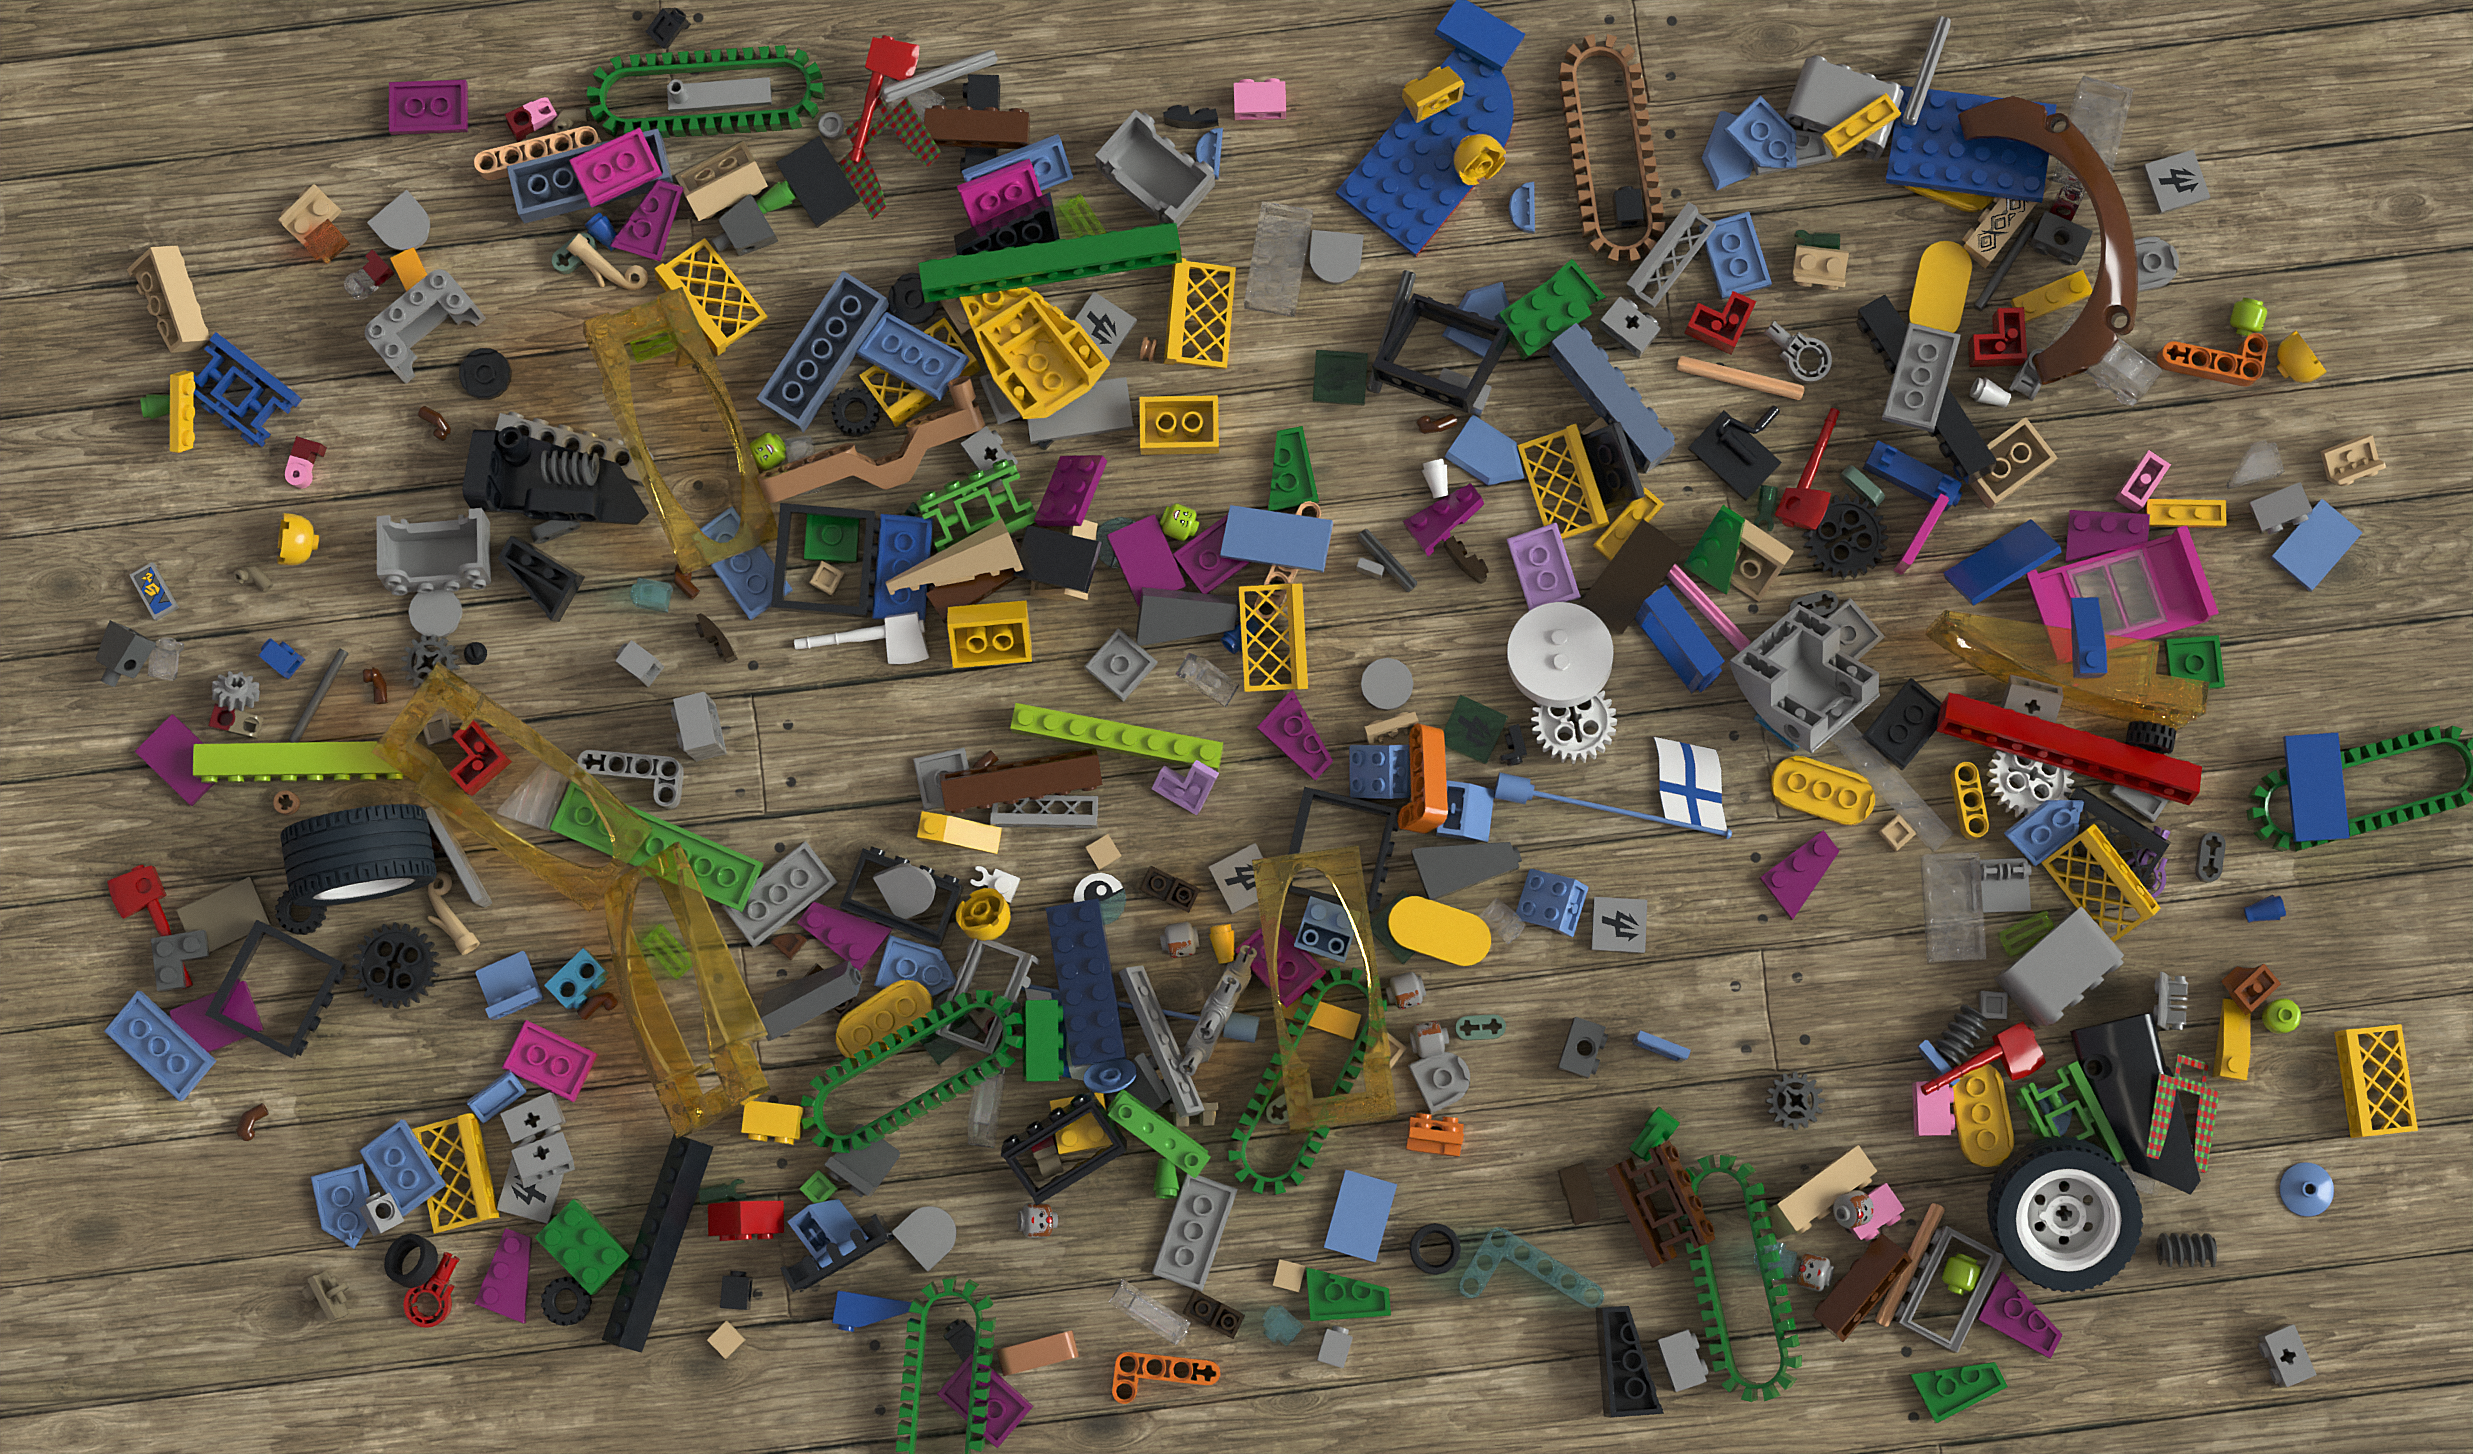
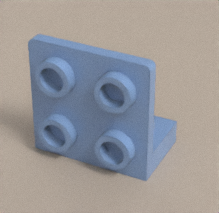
M1350 745L1351 798H1411L1409 745Z
M1530 869L1515 913V919L1552 928L1563 935L1573 937L1589 887L1573 878Z
M524 951L475 972L489 1006L485 1010L488 1017L496 1021L544 1000L533 969Z

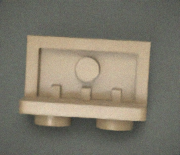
M2369 433L2320 451L2327 480L2339 486L2350 485L2355 479L2360 477L2374 476L2378 474L2379 470L2386 468L2385 462L2378 458L2373 435Z
M1403 712L1397 714L1392 719L1385 721L1376 720L1365 726L1368 745H1409L1410 731L1418 723L1416 712Z

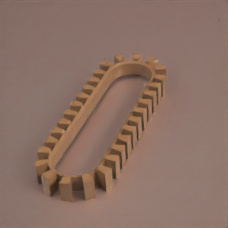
M1595 34L1585 36L1582 45L1585 49L1583 53L1580 52L1574 43L1566 51L1565 59L1574 63V66L1561 62L1558 80L1571 79V82L1561 81L1560 95L1561 99L1563 98L1562 108L1563 114H1565V127L1568 129L1567 141L1568 145H1570V160H1573L1571 167L1573 176H1575V192L1578 191L1576 199L1577 206L1580 207L1579 219L1580 223L1583 222L1581 226L1582 238L1595 234L1596 240L1589 244L1588 250L1594 257L1602 248L1609 251L1610 254L1606 261L1607 265L1616 267L1618 256L1627 254L1628 267L1638 265L1641 260L1638 253L1640 248L1648 255L1657 244V242L1649 238V235L1661 238L1665 227V222L1652 223V219H1662L1664 210L1663 204L1660 203V187L1657 188L1659 178L1658 172H1655L1657 166L1655 156H1652L1654 146L1653 140L1650 141L1652 133L1651 127L1648 125V109L1645 110L1647 101L1646 95L1643 94L1644 82L1643 78H1641V63L1628 67L1627 62L1633 59L1635 51L1629 44L1625 46L1621 53L1614 50L1613 48L1617 40L1616 36L1607 34L1605 46L1596 47ZM1596 55L1606 56L1616 61L1621 67L1624 76L1647 223L1645 236L1639 242L1630 246H1617L1610 243L1602 235L1599 227L1576 78L1578 66L1585 59Z

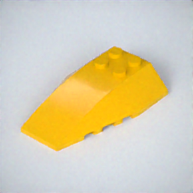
M1028 287L959 297L993 381L1023 419L1049 417L1090 391L1110 365L1109 360L1079 323L1075 320H1070L1064 315L1063 311L1056 306L1050 305L1044 300L1042 295L1036 291L1033 292Z

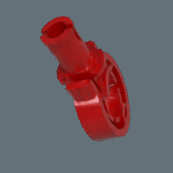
M444 1252L435 1273L430 1279L419 1287L410 1288L406 1293L403 1303L404 1312L407 1318L416 1326L423 1328L436 1326L443 1322L450 1314L452 1308L451 1293L455 1286L448 1284L460 1260L457 1256L452 1258L453 1254ZM427 1292L435 1296L439 1303V1308L435 1315L427 1316L418 1310L417 1305L411 1307V1303H416L418 1296L421 1293ZM443 1310V1314L438 1320L428 1322V1320L435 1318Z

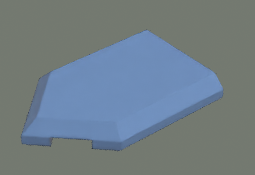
M1761 95L1724 129L1759 167L1797 168L1796 131Z
M1720 111L1701 158L1712 178L1716 191L1736 181L1750 177L1754 167L1751 157L1724 131L1738 117L1726 111Z
M1503 282L1467 291L1458 309L1475 312L1481 317L1496 320L1494 317L1509 306ZM1447 326L1442 337L1481 358H1484L1492 344V341Z
M1475 415L1470 417L1444 457L1487 486L1524 479L1517 442Z
M2046 800L2006 830L2004 834L2036 867L2078 835L2080 812L2083 810L2084 802L2083 800Z
M889 935L874 986L885 989L892 983L900 980H913L925 986L931 997L955 985L957 980L941 950Z
M364 1164L311 1177L322 1230L340 1239L353 1249H355L368 1228L359 1209L367 1204L365 1199L370 1197Z

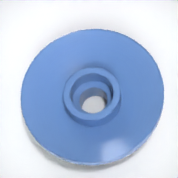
M1121 1059L1091 1065L1084 1073L1083 1080L1085 1086L1093 1092L1112 1093L1129 1086L1136 1078L1137 1071L1131 1061Z
M2304 1162L2295 1164L2285 1171L2280 1180L2279 1192L2284 1205L2290 1211L2300 1216H2315L2325 1211L2332 1202L2334 1186L2331 1177L2322 1167ZM2307 1184L2313 1186L2312 1194H2308L2305 1191Z

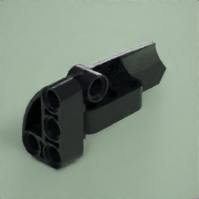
M512 426L506 427L501 431L488 429L473 430L462 488L464 500L470 509L482 508L484 512L519 513L529 518L540 520L638 525L649 514L619 463L599 458V473L596 482L592 486H588L586 483L577 485L575 482L572 485H568L565 481L562 484H557L555 481L547 484L541 472L542 452L547 450L549 458H551L553 451H557L559 458H562L563 452L567 451L569 459H572L573 453L578 451L522 435L519 429ZM517 440L515 444L509 445L512 441ZM578 452L579 459L582 460L584 453Z
M2153 1013L2133 1015L2070 1031L2078 1063L2132 1171L2191 1195L2201 1179L2177 1089L2168 1132L2159 1160L2146 1156L2159 1073L2174 1077L2171 1069L2165 1063ZM2090 1061H2093L2096 1065V1072L2093 1075L2087 1070V1065Z

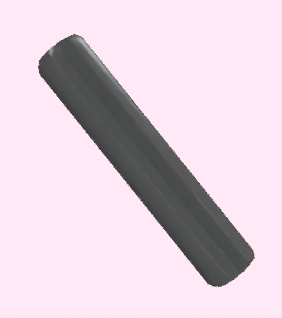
M1364 529L1358 534L1357 540L1384 566V569L1406 592L1412 591L1417 586V581L1368 529Z

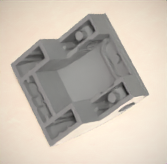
M1797 605L1730 660L1733 675L1741 691L1756 712L1779 734L1811 754L1880 696L1879 672L1840 651V627L1801 605Z

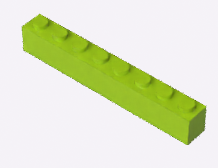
M1015 703L1010 727L1012 733L1096 748L1098 750L1192 767L1194 762L1198 760L1218 773L1223 752V742Z
M407 741L194 744L193 776L201 778L202 783H218V779H228L230 783H243L244 778H254V782L260 783L271 782V778H281L282 782H297V778L305 777L310 782H322L324 777H334V781H350V777H360L362 781H376V776H387V780L399 781L403 780V776H411V744Z

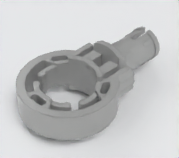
M1773 321L1768 329L1765 330L1764 334L1781 347L1782 352L1779 354V357L1786 362V368L1795 380L1801 383H1813L1823 378L1829 372L1832 356L1827 345L1821 340L1806 338L1800 332L1795 336H1791L1776 321ZM1802 350H1812L1817 356L1820 354L1824 356L1819 358L1818 368L1813 372L1807 373V376L1815 374V377L1803 376L1806 374V370H1803L1798 362Z

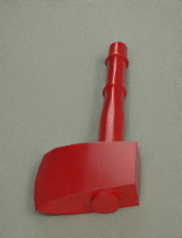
M882 35V38H872L865 63V68L872 71V75L865 96L862 116L859 119L858 131L852 146L850 161L860 163L884 77L898 82L913 77L917 66L920 45L896 41L895 38Z
M1831 408L1827 418L1824 420L1823 428L1816 444H1814L1813 452L1803 470L1797 487H1786L1775 513V516L1782 521L1784 526L1792 528L1797 526L1816 530L1822 521L1831 493L1810 489L1833 428L1836 426V421L1840 414L1838 409Z
M139 865L131 869L132 872L107 881L112 901L123 919L147 908L160 937L172 935L169 923L159 902L167 894L154 866L145 867L144 865ZM184 965L186 988L183 989H187L193 986L188 974L189 971L186 970Z
M2022 1021L1993 1035L1992 1039L1995 1045L1978 1053L1965 1063L1955 1066V1068L1935 1079L1932 1078L1931 1081L1921 1086V1091L1924 1095H1928L1936 1090L1938 1091L1941 1087L1958 1078H1962L1963 1075L1981 1068L1998 1058L2001 1059L2012 1081L2022 1079L2034 1073L2046 1063V1060L2035 1040L2033 1030Z

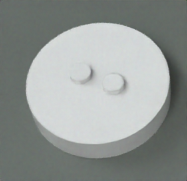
M1554 602L1538 606L1526 613L1516 623L1510 634L1507 648L1509 673L1517 688L1536 703L1555 708L1572 707L1582 704L1594 697L1604 687L1610 676L1613 663L1611 635L1598 616L1577 604Z

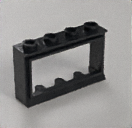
M872 846L870 850L863 848L840 908L846 912L850 911L865 919L879 922L889 928L903 931L913 937L927 940L941 947L964 889L962 885L958 884L960 879L947 874L942 878L934 875L935 870L923 865L919 867L921 870L925 869L931 875L935 886L952 892L939 927L935 931L851 899L866 860L887 868L902 863H910L909 860L899 856H895L894 859L884 856L885 851Z
M1092 1091L1085 1095L1081 1093L1075 1096L1069 1105L1064 1108H1055L1048 1114L1046 1119L1041 1122L1038 1120L1032 1122L1026 1127V1131L1018 1136L1013 1134L1003 1142L1001 1157L1006 1160L1033 1198L1036 1206L1127 1151V1140L1111 1117L1107 1115L1108 1113ZM1091 1112L1113 1144L1098 1150L1095 1155L1087 1160L1078 1162L1072 1169L1062 1175L1055 1176L1044 1186L1036 1187L1016 1159V1156Z
M874 1214L871 1216L872 1221L860 1227L868 1237L867 1240H865L863 1234L858 1229H853L850 1232V1237L856 1246L850 1253L843 1256L837 1244L829 1243L826 1246V1250L833 1261L829 1265L822 1268L815 1258L810 1255L804 1257L802 1261L791 1267L786 1265L781 1267L780 1269L792 1291L800 1290L802 1292L895 1239L883 1216Z

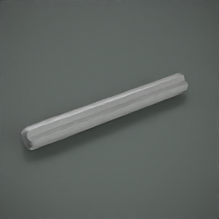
M1940 16L1937 18L1903 116V123L1906 125L1914 126L1917 123L1950 28L1951 20L1948 17Z
M990 49L882 88L881 94L886 102H890L994 65L998 58L995 51Z

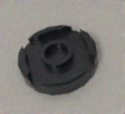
M908 273L900 276L889 290L888 304L890 311L898 319L910 325L927 322L934 316L939 307V301L925 303L920 273Z
M479 348L471 351L459 367V379L462 387L471 396L479 400H491L499 397L507 390L511 382L512 370L508 360L501 353L491 348Z

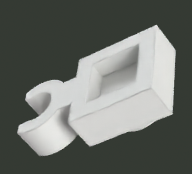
M976 866L975 870L983 873L984 877L981 881L971 879V884L975 887L988 886V888L996 889L999 894L1003 895L1007 903L1011 904L1021 879L998 869H995L992 876L989 875L984 867Z

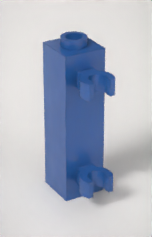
M1880 441L1875 443L1862 468L1931 504L1940 494H1943L1949 498L1944 508L1945 511L1951 505L1956 507L1963 492L1959 491L1962 483Z

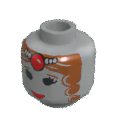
M1187 921L1168 924L1165 927V934L1160 935L1162 951L1168 950L1172 958L1194 955L1196 948L1200 947L1197 927H1192L1191 923Z
M1414 972L1391 977L1390 987L1385 988L1389 1003L1395 1002L1396 1007L1400 1010L1420 1005L1423 997L1426 996L1421 975L1416 976Z
M1437 1021L1416 1024L1413 1027V1032L1409 1033L1412 1052L1417 1053L1420 1058L1441 1055L1445 1051V1044H1449L1447 1029H1441Z
M1851 1191L1837 1197L1834 1202L1833 1212L1841 1226L1853 1229L1871 1221L1874 1206L1866 1193Z
M1027 1203L1023 1206L1022 1210L1018 1211V1231L1023 1232L1026 1238H1048L1053 1228L1058 1226L1057 1212H1053L1048 1203H1040L1037 1206L1035 1203Z
M1806 1253L1802 1256L1801 1260H1795L1792 1275L1797 1276L1798 1286L1814 1291H1822L1825 1286L1829 1287L1831 1284L1834 1266L1830 1265V1261L1826 1257Z

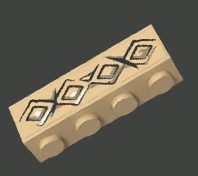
M2047 178L2045 181L2044 194L2052 185V182L2049 181ZM1995 197L1993 201L1997 204L1992 210L1986 208L1978 219L1981 223L1976 230L1971 228L1962 239L1965 242L1963 248L1968 252L1970 258L1986 269L2038 202Z

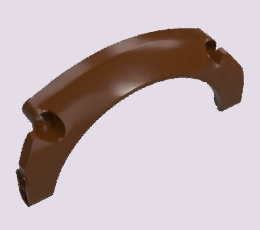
M2015 96L1993 100L1963 111L1958 115L1965 141L1980 138H1999L2014 140L2039 148L2063 163L2078 178L2091 199L2096 212L2101 238L2100 264L2093 291L2083 311L2069 330L2054 344L2033 358L2040 385L2054 383L2083 373L2089 367L2098 365L2119 341L2117 335L2129 334L2135 325L2138 297L2137 251L2130 216L2120 190L2100 155L2066 115L2054 113L2047 116L2045 106ZM2066 122V127L2063 131L2054 132L2056 123ZM2120 316H2126V325L2122 328H2116L2115 320Z

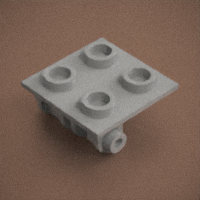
M2027 858L1974 860L1977 913L2031 911L2029 889L2031 865H2028Z
M2160 972V978L2155 980V994H2159V1003L2154 1006V1021H2158L2157 1025L2165 1030H2169V1025H2172V1030H2183V1025H2186V1011H2171V1009H2187V1006L2171 1005V1001H2187V998L2172 997V995L2187 996L2188 982H2186L2185 976H2175V981H2171L2172 977L2164 972Z

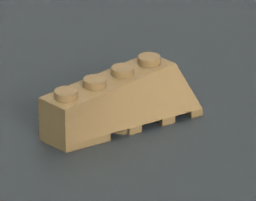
M150 247L127 271L130 277H136L139 283L136 285L139 294L146 296L149 302L147 309L150 315L157 317V328L171 353L198 351L209 341V332L204 324L201 308L197 303L193 285L188 277L184 258L181 256L179 247Z

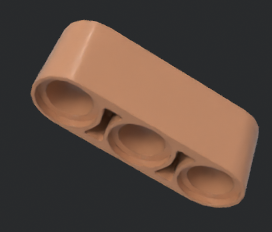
M1073 1330L997 1350L1003 1376L1079 1357Z

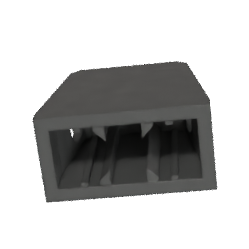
M751 193L719 218L718 221L724 232L711 239L719 252L733 245L739 256L778 242L775 233Z
M110 620L96 656V661L107 667L100 681L116 687L121 674L135 678L156 643L133 629Z

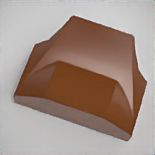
M2265 964L2255 968L2237 966L2221 980L2245 1016L2258 1007L2281 985Z

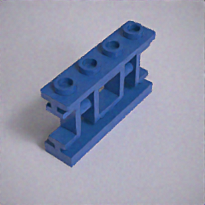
M215 332L209 339L212 343L204 348L206 352L213 356V359L198 377L194 375V382L203 388L210 378L216 381L218 384L210 394L218 401L216 404L213 403L197 389L194 391L193 399L196 396L203 402L200 406L211 415L215 412L222 416L220 421L232 431L235 427L243 433L240 437L253 446L256 442L263 447L265 444L264 440L271 435L262 427L277 407L289 414L290 408L292 406L297 407L302 399ZM222 350L243 366L244 370L241 372L233 365L225 375L217 369L225 359L217 352ZM239 376L252 386L253 389L237 408L222 395ZM259 380L284 398L283 402H280L274 396L265 406L257 401L265 391L257 384ZM251 408L258 415L250 425L258 430L256 434L252 433L235 420L231 414L234 412L243 418Z

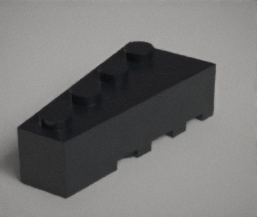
M1048 192L955 235L954 241L957 255H972L980 251L991 252L1002 250L1006 247L1017 248L1028 246L1032 243L1042 244L1060 239L1051 193Z
M1629 1306L1595 1307L1604 1417L1664 1414L1656 1394L1654 1381L1651 1379L1647 1367L1648 1363L1645 1354H1643Z

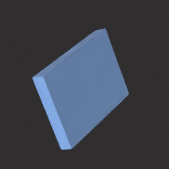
M1749 211L1713 221L1716 224V228L1706 239L1704 246L1721 300L1730 298L1732 291L1744 294L1771 286L1772 282ZM1704 224L1699 226L1700 234H1702L1707 227Z
M2323 499L2319 500L2312 508V514L2308 515L2309 520L2300 523L2270 557L2309 592L2319 584L2362 534L2358 528Z
M403 1119L359 1150L385 1193L391 1194L402 1217L446 1186L411 1128Z
M1345 1170L1324 1248L1376 1262L1397 1184Z

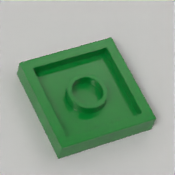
M807 515L804 560L857 563L860 519Z
M2219 635L2166 639L2164 641L2170 693L2223 689L2225 687Z

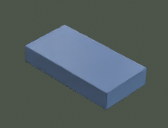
M508 1070L466 1102L484 1124L527 1091L513 1072Z

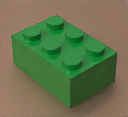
M1563 270L1499 312L1494 318L1499 323L1508 326L1509 340L1522 360L1556 339L1575 323L1579 324L1585 320L1592 312Z
M1025 1000L1022 1002V1018L1024 1021L1022 1037H1025L1022 1048L1023 1082L1059 1081V1076H1063L1064 1073L1063 1059L1059 1060L1058 1049H1063V1033H1058V1023L1063 1022V1006H1058V1000Z
M579 1199L571 1200L535 1236L536 1240L590 1295H597L629 1263L632 1254Z

